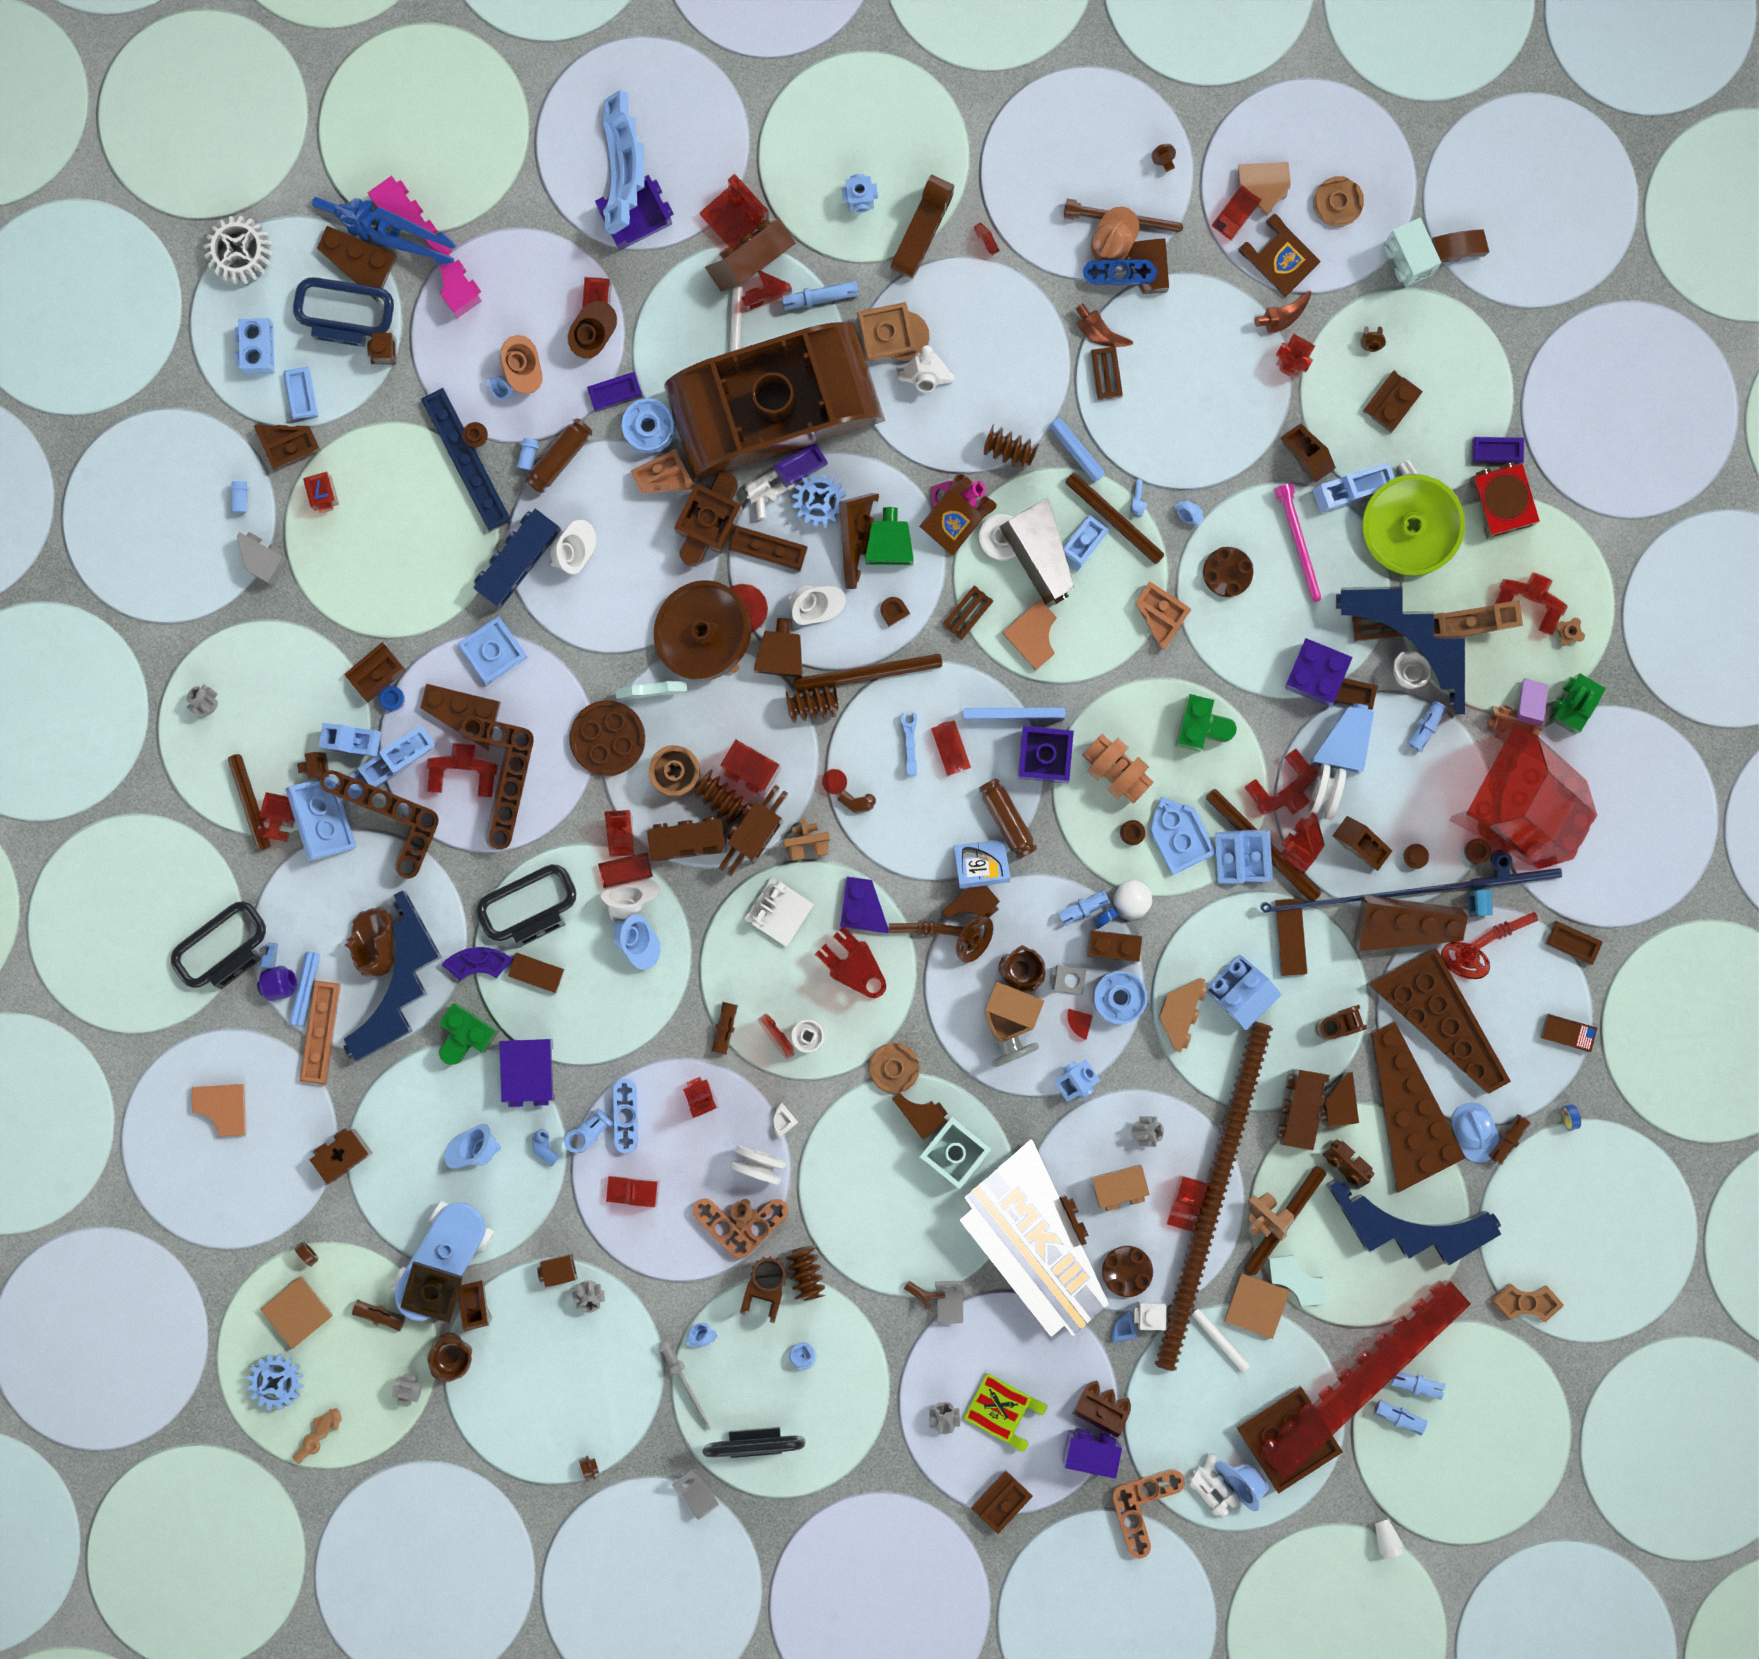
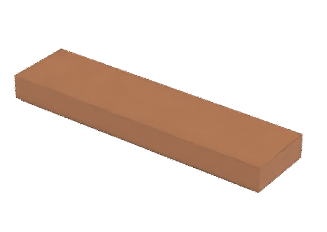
M314 980L300 1081L327 1084L341 988L339 983Z

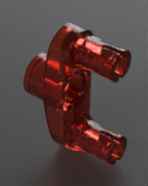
M1534 572L1531 573L1527 584L1502 579L1499 586L1500 592L1495 604L1512 602L1514 596L1520 595L1545 606L1547 611L1538 631L1550 636L1553 635L1560 617L1564 616L1568 608L1563 601L1548 593L1553 580Z
M453 743L452 756L427 758L426 769H429L427 792L442 793L444 770L451 768L477 771L479 773L477 796L492 797L494 775H497L498 765L474 758L475 745Z
M1297 748L1285 756V759L1298 774L1297 779L1275 796H1269L1257 779L1245 786L1246 791L1258 805L1256 808L1262 815H1267L1284 805L1294 815L1310 802L1303 791L1319 772L1313 765L1310 766Z

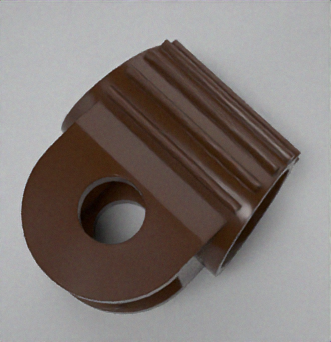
M769 1256V1258L762 1257L760 1261L756 1260V1265L752 1266L753 1271L750 1273L752 1278L747 1284L740 1314L745 1315L746 1311L749 1312L752 1297L772 1302L768 1317H770V1323H775L782 1298V1287L786 1286L785 1280L788 1279V1276L786 1275L787 1268L783 1267V1262L780 1263L778 1258L773 1259ZM768 1263L778 1266L783 1275L781 1283L772 1289L761 1287L755 1280L757 1269Z

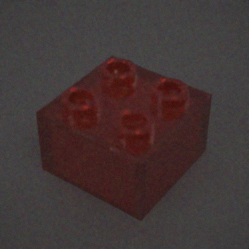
M737 739L733 742L720 765L724 770L723 774L725 777L736 783L740 779L746 783V789L758 796L761 792L767 795L781 771L780 764Z

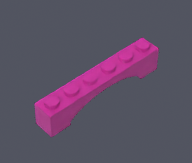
M391 175L367 192L376 207L390 211L433 234L438 232L430 220L425 222L420 214L423 213V210L417 201L413 200L411 202L406 194L409 191L401 180L396 182ZM423 238L432 250L450 256L449 254L452 253L449 247ZM456 260L453 263L439 266L444 288L440 294L458 319L482 301L478 295L481 293V290L473 279L471 281L466 279L463 275L467 272L459 260Z

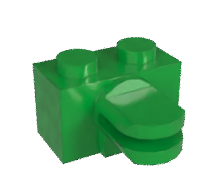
M1581 673L1574 677L1570 676L1562 688L1565 691L1561 699L1557 698L1550 708V711L1553 713L1549 719L1574 734L1582 731L1606 690L1605 687Z
M1189 694L1186 699L1175 746L1200 752L1203 749L1205 738L1228 742L1235 736L1237 727L1232 719L1211 714L1214 704L1213 699Z
M453 1003L439 1023V1025L450 1031L449 1036L439 1049V1057L448 1065H456L462 1061L471 1046L481 1053L486 1052L499 1031L458 1003Z

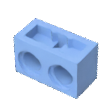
M269 318L238 319V327H235V340L239 342V352L235 353L236 366L240 367L244 374L275 373L274 328L272 321ZM252 329H259V334L256 338H248V334ZM252 354H260L258 362L254 364L249 363V358Z

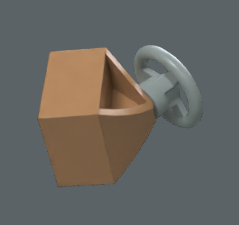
M995 982L984 1009L988 1026L997 1041L1001 1042L1002 1051L1004 1050L1006 1055L992 1061L993 1067L1009 1063L1039 1048V1044L1036 1042L1023 1047L1019 1035L1034 1029L1044 1004L1042 999L999 982Z

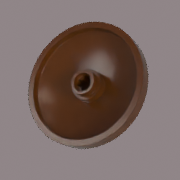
M701 580L685 584L675 590L665 600L657 614L654 624V643L657 653L662 662L671 671L683 678L693 681H708L719 678L731 671L747 651L752 632L750 613L743 599L735 591L722 583Z

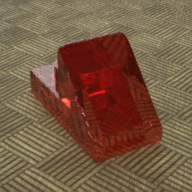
M758 271L763 289L753 288L748 290L741 299L745 311L748 312L781 299L782 295L792 294V288L790 283L763 271Z
M605 811L609 857L635 855L633 815L631 811Z

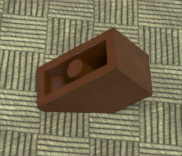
M1344 1072L1325 1096L1324 1104L1320 1107L1319 1116L1321 1122H1325L1327 1127L1359 1123L1353 1072Z

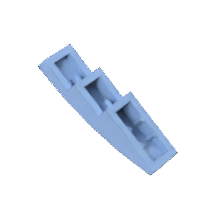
M422 725L380 751L377 757L360 766L357 771L349 776L379 788L436 747V745ZM353 784L348 789L349 796L354 799L358 798L362 793V789L358 784ZM347 801L350 806H352L353 804H355V803H352V802H350V801Z

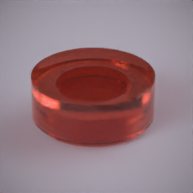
M838 769L827 771L822 778L823 788L832 795L842 793L847 787L846 775Z

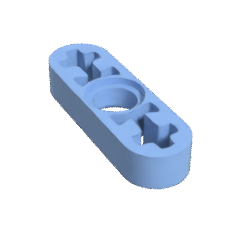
M621 1079L616 1082L613 1088L614 1144L620 1152L629 1153L635 1150L638 1145L637 1087L632 1080ZM623 1083H627V1087L632 1088V1093L627 1095V1101L633 1100V1106L629 1104L618 1106V1100L623 1101V1094L618 1092V1088H622ZM624 1108L630 1109L633 1113V1119L629 1123H622L619 1120V1112ZM633 1125L634 1131L628 1130V1137L633 1139V1144L629 1145V1149H625L624 1144L619 1142L620 1139L624 1138V1130L619 1132L618 1127L626 1128Z

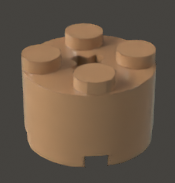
M670 745L661 748L654 754L649 766V777L654 787L663 795L670 798H682L691 794L696 789V785L701 780V766L690 750L681 746ZM672 766L682 769L679 771V777L669 776L672 772Z

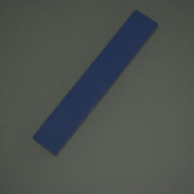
M444 388L421 398L488 531L492 532L511 522L512 520L475 448L465 443L463 439L464 427Z

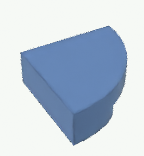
M269 942L265 946L266 954L262 955L261 967H275L278 943Z
M1132 1311L1122 1315L1116 1321L1112 1330L1113 1343L1138 1337Z

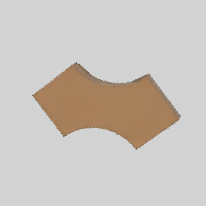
M1509 1283L1491 1299L1492 1303L1508 1320L1521 1314H1532L1546 1322L1564 1306L1546 1285L1539 1290L1525 1292Z

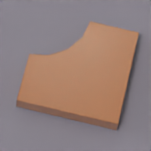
M1041 599L1002 633L1035 671L1055 654L1050 646L1049 632L1057 617Z
M244 1084L192 1087L193 1113H200L209 1117L217 1126L219 1137L246 1135Z

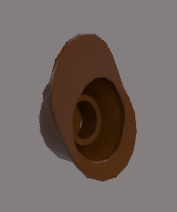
M593 301L580 311L571 324L567 335L568 345L576 356L583 359L593 358L603 350L617 326V315L611 305L603 301Z

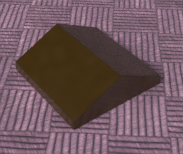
M413 1261L400 1308L450 1323L460 1293L463 1276Z

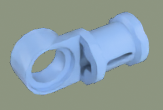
M600 1108L595 1110L596 1114L586 1123H582L575 1130L567 1133L564 1143L570 1152L576 1154L585 1152L598 1140V1135L607 1126L614 1124ZM575 1135H581L583 1138V1145L578 1149L572 1148L570 1143L571 1138Z

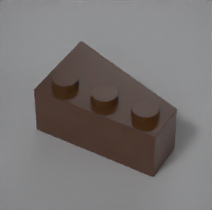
M769 218L756 226L758 229L756 232L745 234L738 239L739 243L737 245L726 248L719 254L718 258L705 266V269L721 292L741 285L796 244L780 218L771 222Z
M718 817L704 818L703 822L693 823V820L679 821L677 826L668 827L667 823L652 825L653 829L647 830L650 860L652 862L727 853L724 822L722 819H718Z
M1293 1069L1292 1074L1288 1073L1285 1086L1289 1089L1288 1099H1283L1281 1113L1285 1114L1284 1123L1279 1124L1277 1139H1281V1145L1314 1150L1320 1122V1107L1324 1104L1325 1096H1322L1324 1084L1329 1081L1330 1075Z

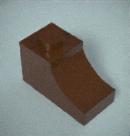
M1301 423L1281 437L1283 445L1292 453L1302 470L1315 482L1336 468L1328 448Z
M1346 816L1332 835L1345 849L1351 851L1377 871H1379L1392 853V850L1366 825L1349 816Z
M987 885L970 887L943 909L941 913L947 920L960 913H972L977 916L983 915L990 918L999 910L996 905L1000 901Z
M901 1093L892 1098L923 1140L947 1122L945 1116L948 1113L940 1102L934 1104L931 1100L927 1104H918L906 1099Z

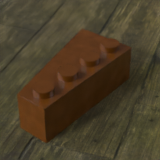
M1362 895L1353 943L1359 952L1463 941L1468 916L1462 908Z

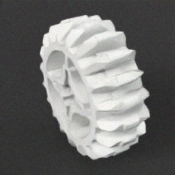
M229 216L228 224L220 220L221 228L218 229L212 226L215 234L214 236L211 234L206 236L211 243L204 244V248L209 251L204 256L206 260H210L208 267L215 269L214 274L217 277L222 275V279L225 282L232 279L234 284H238L241 278L243 283L247 284L248 276H251L253 280H257L255 274L257 271L261 274L265 273L261 266L270 265V261L265 257L273 256V252L267 249L272 246V242L266 240L269 234L266 231H262L263 227L261 224L254 225L253 219L249 218L245 222L244 217L239 216L236 222L232 216ZM239 232L246 233L245 235L242 234V235H241L240 237H238V238H231V237H230V235H232V234H234V233H239ZM256 239L257 251L253 258L250 255V249L253 246L252 242ZM224 242L227 245V251L223 255L224 259L221 261L220 248ZM231 244H233L236 248H242V251L246 256L242 255L241 253H238L237 251H234L235 249L231 246ZM238 262L247 263V265L240 268H231V265L235 266Z

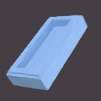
M307 366L284 371L292 420L298 421L318 417L310 368Z

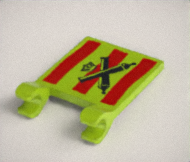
M987 1373L963 1419L1009 1443L1018 1450L1025 1451L1029 1442L1014 1434L1027 1407L1043 1415L1048 1406Z

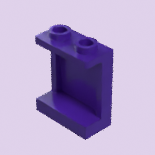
M649 174L644 176V188L637 192V206L629 210V225L615 234H611L619 251L672 225L671 216L674 213L668 201L663 203L659 196L663 193L656 179L651 180ZM603 196L595 200V203L605 222L603 210L607 206L609 199L605 200Z
M553 1039L499 1041L501 1102H508V1107H523L524 1101H533L534 1106H548L549 1100H555L552 1070Z

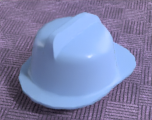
M634 914L626 920L617 921L613 924L615 927L613 934L615 946L626 954L636 968L646 970L653 967L660 956V942L645 917Z
M1471 1102L1461 1105L1456 1109L1452 1117V1127L1458 1144L1465 1157L1477 1163L1487 1162L1491 1159L1488 1155L1499 1142V1135L1494 1121L1488 1110L1481 1104Z
M479 1124L454 1137L445 1150L444 1161L452 1169L461 1168L468 1164L483 1166L492 1159L495 1153L500 1151L501 1146L491 1135L489 1126L487 1124Z
M1217 1461L1215 1469L1218 1475L1224 1478V1482L1238 1494V1498L1248 1509L1258 1511L1260 1508L1259 1500L1269 1491V1485L1262 1474L1251 1465L1243 1464L1233 1468L1225 1462Z

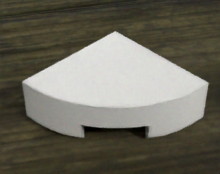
M783 1103L778 1106L773 1117V1127L778 1138L782 1137L798 1123Z

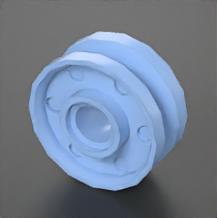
M649 398L637 400L627 408L622 418L621 426L624 437L633 449L642 454L652 455L660 453L668 448L675 438L676 424L674 417L667 406L658 400ZM646 422H654L655 428L652 431H643V425Z
M1113 971L1105 974L1097 981L1093 990V1004L1103 1019L1114 1024H1127L1135 1021L1143 1013L1147 1005V991L1144 983L1136 975L1127 971ZM1118 990L1126 993V1001L1121 1005L1116 1004L1113 1000V995Z

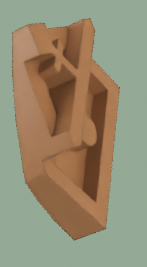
M1289 162L1238 165L1240 191L1243 192L1242 199L1254 203L1267 216L1281 199L1287 197L1291 186Z

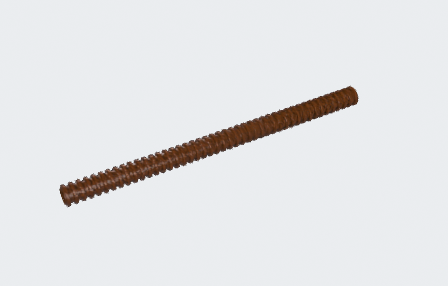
M1255 1021L1251 1025L1253 1026L1252 1030L1248 1032L1250 1033V1038L1247 1037L1246 1039L1248 1045L1244 1046L1246 1052L1242 1053L1244 1059L1240 1060L1242 1066L1238 1068L1240 1073L1235 1078L1237 1079V1084L1234 1083L1233 1085L1235 1091L1231 1092L1233 1098L1229 1099L1231 1105L1227 1106L1229 1112L1225 1114L1227 1119L1222 1124L1224 1129L1220 1131L1222 1137L1218 1138L1220 1144L1216 1145L1218 1149L1217 1153L1214 1152L1216 1158L1211 1162L1214 1165L1213 1168L1209 1169L1211 1171V1175L1207 1176L1209 1182L1205 1183L1207 1189L1203 1191L1205 1196L1204 1199L1201 1198L1202 1206L1198 1208L1200 1214L1196 1215L1198 1221L1194 1222L1196 1228L1192 1229L1194 1235L1190 1237L1192 1242L1187 1247L1189 1253L1186 1252L1185 1254L1187 1260L1183 1261L1185 1267L1181 1268L1183 1274L1179 1276L1181 1281L1177 1283L1178 1291L1174 1293L1176 1299L1172 1300L1174 1306L1170 1307L1172 1313L1168 1314L1170 1320L1166 1322L1168 1327L1167 1330L1163 1331L1165 1337L1161 1338L1163 1344L1159 1345V1349H1161L1160 1353H1157L1159 1358L1154 1363L1157 1367L1165 1370H1177L1175 1364L1179 1363L1177 1357L1182 1353L1180 1351V1347L1184 1346L1182 1340L1186 1339L1184 1333L1188 1331L1186 1327L1187 1324H1190L1188 1319L1193 1314L1191 1308L1195 1307L1193 1301L1197 1300L1195 1294L1199 1293L1197 1287L1201 1285L1199 1280L1204 1275L1202 1270L1206 1268L1204 1262L1208 1261L1206 1255L1210 1254L1208 1248L1212 1246L1210 1242L1211 1239H1214L1212 1234L1217 1229L1215 1223L1219 1222L1217 1216L1221 1215V1212H1219V1209L1223 1208L1221 1202L1226 1198L1223 1195L1224 1192L1227 1193L1228 1191L1226 1185H1229L1228 1178L1232 1176L1230 1171L1234 1169L1232 1163L1236 1162L1234 1156L1239 1152L1236 1149L1237 1146L1241 1145L1239 1143V1139L1243 1138L1241 1132L1245 1131L1243 1125L1247 1123L1245 1119L1246 1115L1249 1116L1247 1111L1252 1106L1250 1100L1254 1099L1252 1093L1256 1092L1254 1086L1258 1085L1256 1079L1260 1077L1258 1073L1259 1069L1262 1070L1260 1065L1265 1060L1263 1054L1267 1053L1265 1047L1269 1046L1267 1040L1271 1039L1269 1033L1273 1031V1028Z

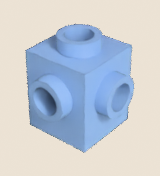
M864 174L852 175L850 179H846V187L841 188L843 203H848L849 212L855 211L860 213L873 209L874 199H878L876 183L871 184V176L865 177ZM864 190L862 193H857L856 191Z
M1084 1060L1079 1064L1073 1061L1062 1069L1064 1074L1055 1079L1054 1083L1065 1100L1069 1102L1077 1096L1083 1099L1094 1092L1092 1086L1098 1083L1100 1079L1088 1061Z

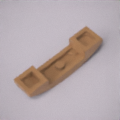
M1519 600L1494 604L1493 606L1434 614V636H1470L1523 626Z

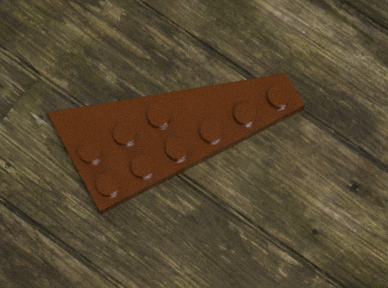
M1436 947L1368 984L1487 1094L1511 1082Z
M1393 1021L1372 1032L1371 1036L1378 1068L1379 1086L1382 1093L1386 1130L1396 1181V1192L1399 1193L1466 1157L1396 1022Z

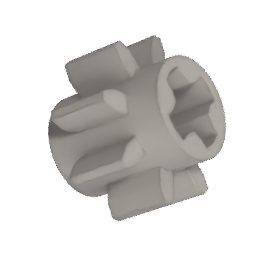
M205 684L202 688L195 686L187 694L186 700L190 704L186 708L198 717H201L203 714L208 716L218 706V701L215 699L218 694Z
M1140 1116V1121L1135 1122L1132 1127L1133 1138L1139 1141V1146L1156 1147V1142L1161 1141L1164 1136L1163 1125L1157 1122V1117Z
M583 1281L577 1285V1291L572 1292L573 1303H576V1308L586 1313L596 1311L600 1308V1302L605 1301L601 1284H596L594 1281Z
M405 1373L402 1379L396 1378L392 1397L398 1398L397 1404L409 1407L411 1401L418 1402L422 1383L416 1382V1375Z
M941 1402L936 1405L935 1410H929L930 1428L936 1427L939 1434L953 1433L955 1427H960L959 1408L954 1409L951 1403Z

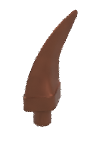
M1308 290L1289 306L1267 308L1264 316L1255 317V326H1266L1268 333L1277 332L1289 327L1305 310L1311 296V290Z
M1083 303L1075 308L1081 317L1076 325L1090 340L1109 347L1133 345L1132 340L1112 332L1102 320L1097 309L1089 313Z

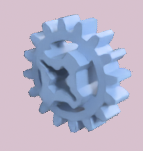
M812 473V480L808 481L803 477L804 485L795 486L799 494H792V499L798 501L793 504V509H800L797 517L799 519L804 516L805 525L812 521L814 528H817L819 523H823V526L827 528V521L831 520L834 524L837 523L835 516L836 514L840 516L839 502L843 501L841 499L846 497V492H839L842 484L841 482L833 484L834 476L826 480L825 473H822L820 478H816V475ZM815 485H825L827 487L825 489L817 488ZM807 491L809 501L803 506V496ZM836 495V505L832 510L830 500ZM816 496L819 498L825 497L823 505L820 503L814 504ZM814 512L822 513L824 516H814L811 514Z
M273 1354L267 1355V1362L265 1359L260 1358L258 1360L260 1366L253 1365L250 1368L254 1375L247 1376V1379L252 1381L247 1390H254L255 1393L250 1398L255 1399L258 1397L260 1399L259 1407L267 1403L268 1410H272L274 1405H276L278 1410H281L284 1407L283 1402L290 1406L293 1404L291 1397L299 1398L300 1394L296 1390L302 1389L304 1385L298 1383V1380L304 1377V1375L297 1374L296 1372L300 1367L299 1364L291 1365L293 1358L290 1357L284 1361L283 1354H279L276 1359H274ZM271 1365L282 1366L283 1368H285V1370H276L275 1367ZM260 1375L263 1376L262 1386L259 1385ZM284 1376L277 1385L267 1388L273 1379ZM291 1377L292 1384L289 1391L287 1384L288 1379ZM265 1394H275L277 1398L279 1397V1399L270 1398Z

